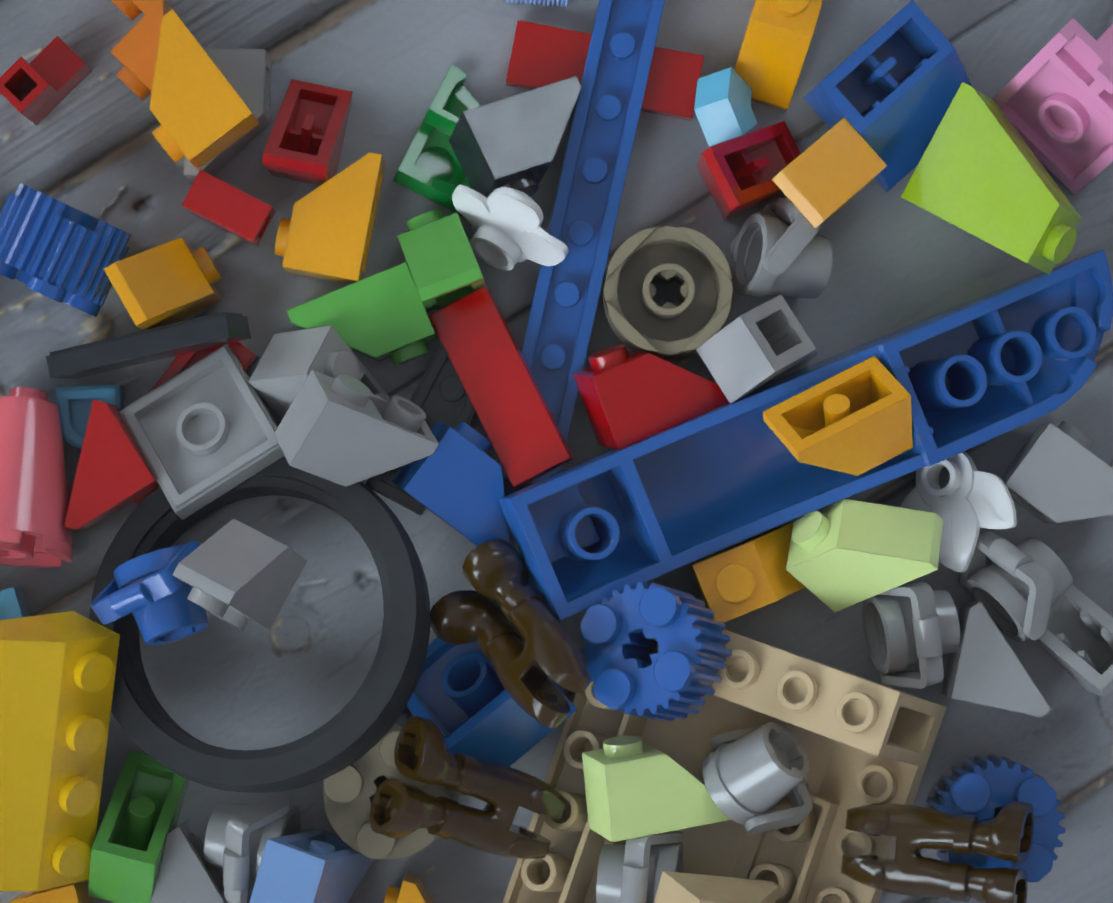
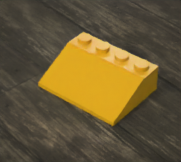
M75 611L0 620V891H41L89 880L91 849L97 831L120 634Z

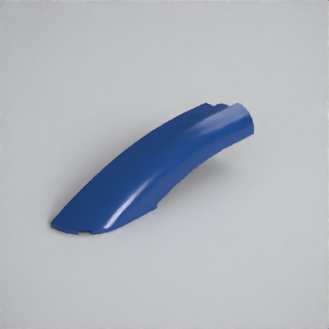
M1104 249L1053 268L1050 275L1045 272L1039 273L778 378L731 404L728 403L620 450H607L551 474L547 479L498 499L520 554L524 559L528 572L529 586L536 589L544 598L546 606L557 620H562L600 603L604 597L612 598V591L615 589L624 591V585L637 586L638 582H648L797 517L923 467L935 465L1052 412L1079 391L1098 365L1094 360L1100 348L1104 332L1109 331L1111 328L1113 287ZM872 356H875L911 395L913 448L859 476L798 462L763 421V411Z

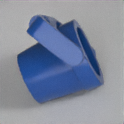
M193 540L184 545L159 549L138 556L118 566L113 571L115 578L90 603L91 608L102 624L106 625L132 613L148 646L174 642L207 628L209 622L206 609L187 599L193 587L172 575L179 562L201 544Z

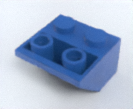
M911 0L803 98L830 129L845 117L887 165L875 177V180L888 192L919 164L961 83L964 82L970 86L972 85L954 46L917 4Z

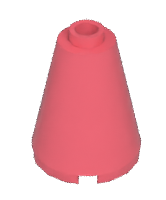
M14 387L9 390V396L0 397V565L54 568L60 567L62 560L69 564L73 560L74 544L72 529L64 527L69 496L60 410L56 404L47 401L48 394L39 389Z

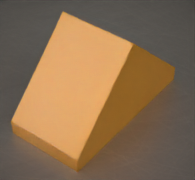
M844 117L781 170L772 180L813 227L817 228L849 203L887 165Z

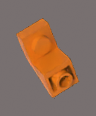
M110 0L132 22L140 13L143 15L110 52L123 65L115 75L144 102L152 92L162 16L172 10V7L167 0Z

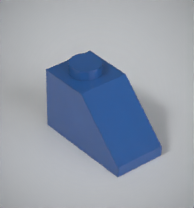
M437 420L431 428L433 435L439 443L433 455L404 465L391 482L476 546L496 539H502L510 543L508 522L498 500L505 497L501 465L486 454L492 445L491 442L463 421L454 430L452 427Z

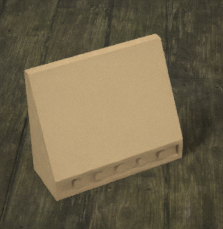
M724 629L722 634L730 636L731 641L725 644V647L732 651V656L726 658V668L718 670V675L722 678L721 683H713L712 687L715 690L713 695L705 694L706 703L703 706L699 705L700 713H688L686 719L675 718L674 721L633 716L625 714V712L615 711L596 699L592 692L594 683H590L584 692L575 694L572 703L577 708V711L566 719L545 779L547 784L552 786L567 800L562 817L557 819L534 812L528 830L550 840L551 845L545 858L517 859L502 903H596L597 872L602 847L604 844H626V840L610 842L589 828L582 752L603 749V741L612 737L638 736L642 738L643 743L668 755L704 784L702 761L708 753L713 751L710 743L712 738L725 732L763 725L773 721L781 723L793 731L807 751L810 767L805 778L808 782L807 790L813 803L812 810L803 822L798 825L755 835H749L745 825L736 823L734 820L675 830L683 832V873L773 881L779 886L775 903H879L883 893L882 890L863 885L841 873L843 854H874L881 858L894 859L897 837L887 835L871 836L863 832L845 829L847 810L871 804L913 806L947 707L728 629ZM658 644L655 647L654 654L658 653ZM787 795L775 805L772 812L793 808Z

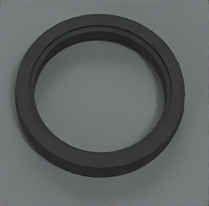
M285 456L183 520L174 512L159 486L129 515L115 535L98 571L91 602L115 578L113 571L118 566L143 554L171 547L187 529L209 513L225 505L248 498L275 495L306 499L335 511L351 523L360 534L376 564L383 593L384 617L376 656L364 682L353 698L338 714L312 733L281 746L261 750L225 749L206 744L187 733L167 714L151 689L141 658L140 629L133 614L130 613L103 625L90 606V620L120 634L111 706L114 718L142 750L167 769L190 781L225 791L268 793L297 789L322 781L359 760L386 735L406 708L419 681L428 650L431 619L427 581L416 549L397 516L373 490L361 481L345 487L290 466Z

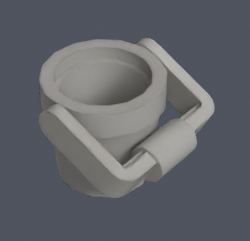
M770 197L755 214H752L745 221L739 234L730 245V251L733 255L732 280L734 289L741 295L756 298L764 297L765 295H782L783 297L816 299L822 294L827 285L833 262L830 241L827 237L817 234L821 224L814 228L788 197Z
M990 530L979 533L968 569L965 572H961L960 587L969 593L972 600L980 601L998 629L1012 640L1021 643L1027 638L1037 640L1044 634L1047 628L1050 609L1073 584L1072 575L1066 565L1052 549L1040 540L1029 537L1015 546L1007 539L998 536ZM988 556V558L994 563L985 568L986 558Z
M910 581L864 600L862 613L866 643L871 659L876 669L880 672L881 684L922 689L941 682L944 677L942 656L956 652L960 646L961 638L958 613L950 594L945 589L932 590L924 582ZM919 663L920 672L905 670L906 667Z
M773 721L763 725L725 732L711 739L710 743L713 751L708 753L702 761V776L705 787L713 802L726 816L736 823L745 825L749 835L790 827L803 822L813 807L812 799L807 790L808 782L805 778L809 772L810 762L807 751L793 731L785 725ZM787 795L793 808L772 812L775 805Z
M274 795L257 804L219 802L214 807L205 834L204 860L206 865L223 870L224 899L226 903L250 902L254 884L248 887L249 878L256 880L267 839L300 833V812L297 806L291 805L288 797Z
M669 831L627 839L626 844H604L598 864L596 903H654L662 871L683 873V832Z

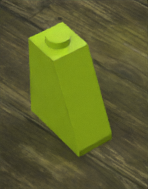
M964 82L961 83L901 195V198L1048 275L1051 274L1056 264L1064 261L1070 254L1077 238L1075 228L1081 219L1078 212L999 105Z

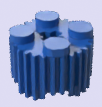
M20 183L15 195L9 194L0 214V274L13 280L15 278L27 284V288L60 303L64 302L97 317L112 287V283L104 268L125 259L129 247L126 245L131 234Z
M638 582L637 586L624 585V591L613 590L612 599L604 597L601 599L602 604H596L588 608L580 623L581 639L586 642V647L580 650L588 661L587 668L592 679L591 683H594L592 692L599 702L615 711L625 712L628 715L674 721L675 718L686 719L688 713H700L699 705L703 706L706 703L705 694L713 695L715 693L712 687L713 683H721L722 678L718 675V670L725 669L726 658L732 656V651L725 647V644L731 641L730 636L722 634L726 625L723 622L712 619L715 613L711 609L704 608L705 602L695 599L694 595L655 583ZM658 644V653L654 654L655 647Z
M989 754L986 759L980 755H975L974 762L968 759L963 761L964 768L960 769L953 766L951 768L953 775L951 777L943 775L941 780L944 785L942 787L935 786L933 788V791L936 793L935 796L927 798L926 802L931 805V809L957 816L961 814L974 815L978 817L979 822H982V819L993 818L996 807H1001L1002 809L1005 805L1014 801L1030 803L1034 809L1032 846L1027 859L1023 863L1001 860L978 853L971 856L957 854L955 851L938 850L936 855L943 861L953 863L956 861L972 863L974 867L1023 869L1027 873L1028 882H1039L1051 871L1053 860L1058 858L1054 852L1055 847L1063 846V842L1058 839V835L1065 833V828L1059 825V821L1064 819L1065 816L1064 813L1056 810L1061 805V802L1057 799L1055 790L1042 776L1034 773V770L1007 757L999 758Z

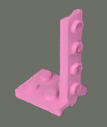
M1072 18L992 100L999 105L1038 160L1074 195L1113 162V23L1095 40Z

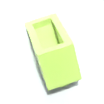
M842 499L794 520L786 570L831 610L837 612L938 570L943 520L933 512Z
M612 737L603 741V749L582 752L588 825L591 830L610 842L732 820L713 802L703 783L668 755L643 743L641 737Z

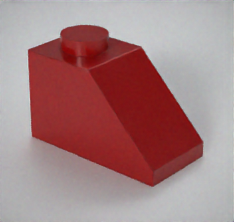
M624 344L612 346L594 353L588 358L591 364L590 367L573 373L598 444L616 450L625 448L729 403L718 384L650 353L627 351Z

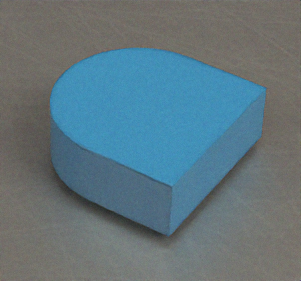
M122 385L56 387V405L60 410L61 429L64 439L71 445L82 449L93 400L116 405L121 411L124 409Z

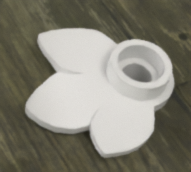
M458 185L452 194L454 207L472 224L474 235L469 242L471 248L487 264L500 270L509 271L514 268L517 262H524L526 259L544 266H553L562 262L567 256L569 250L566 244L540 227L543 221L542 210L524 192L503 186L496 188L487 198L466 185Z
M965 451L935 465L918 469L916 471V487L906 496L901 504V508L936 513L943 520L939 562L956 572H965L968 569L975 551L980 528L1003 530L1014 528L1017 525L1014 501L1006 484L995 474L978 471L972 458ZM946 467L950 473V480L947 486L941 489L939 486V474L941 469Z

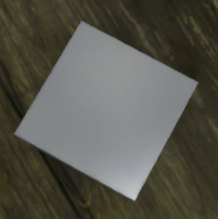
M228 344L119 411L121 418L172 509L182 520L285 456L274 435L278 428L276 422L259 393L249 383L250 378Z

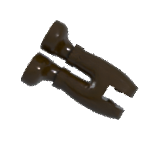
M502 539L484 542L468 554L462 566L464 576L475 590L455 591L440 598L430 611L431 628L435 635L447 644L462 645L478 642V648L492 662L500 682L517 705L540 724L549 728L558 727L566 718L571 708L569 702L548 677L567 690L582 693L592 681L587 668L588 661L583 652L575 645L548 609L544 598L536 589L528 586V572L521 554L508 541ZM506 617L512 624L516 626V628L507 622Z
M417 716L412 717L405 723L400 730L394 748V761L399 772L406 778L425 784L444 786L448 791L460 795H469L487 802V805L482 810L459 804L458 801L446 797L431 796L409 783L397 779H387L378 787L371 803L369 818L372 831L388 838H397L408 835L419 828H427L428 833L444 839L451 838L468 847L494 855L518 859L546 857L551 841L528 830L526 827L514 825L512 822L519 806L540 815L543 814L561 819L567 804V800L563 795L541 779L501 764L478 761L474 757L461 752L453 755L446 747L440 728L432 720Z
M1020 801L1010 802L1001 809L995 818L979 822L978 817L974 815L961 814L957 816L931 808L901 804H871L847 810L845 829L863 832L871 836H895L897 841L895 859L881 858L874 854H843L841 873L878 890L909 896L946 897L953 901L969 903L971 898L980 903H1027L1028 878L1025 870L1008 867L981 868L974 867L972 863L956 861L953 863L921 856V849L955 851L957 854L971 856L978 853L1001 860L1023 863L1030 853L1034 834V809L1032 804Z

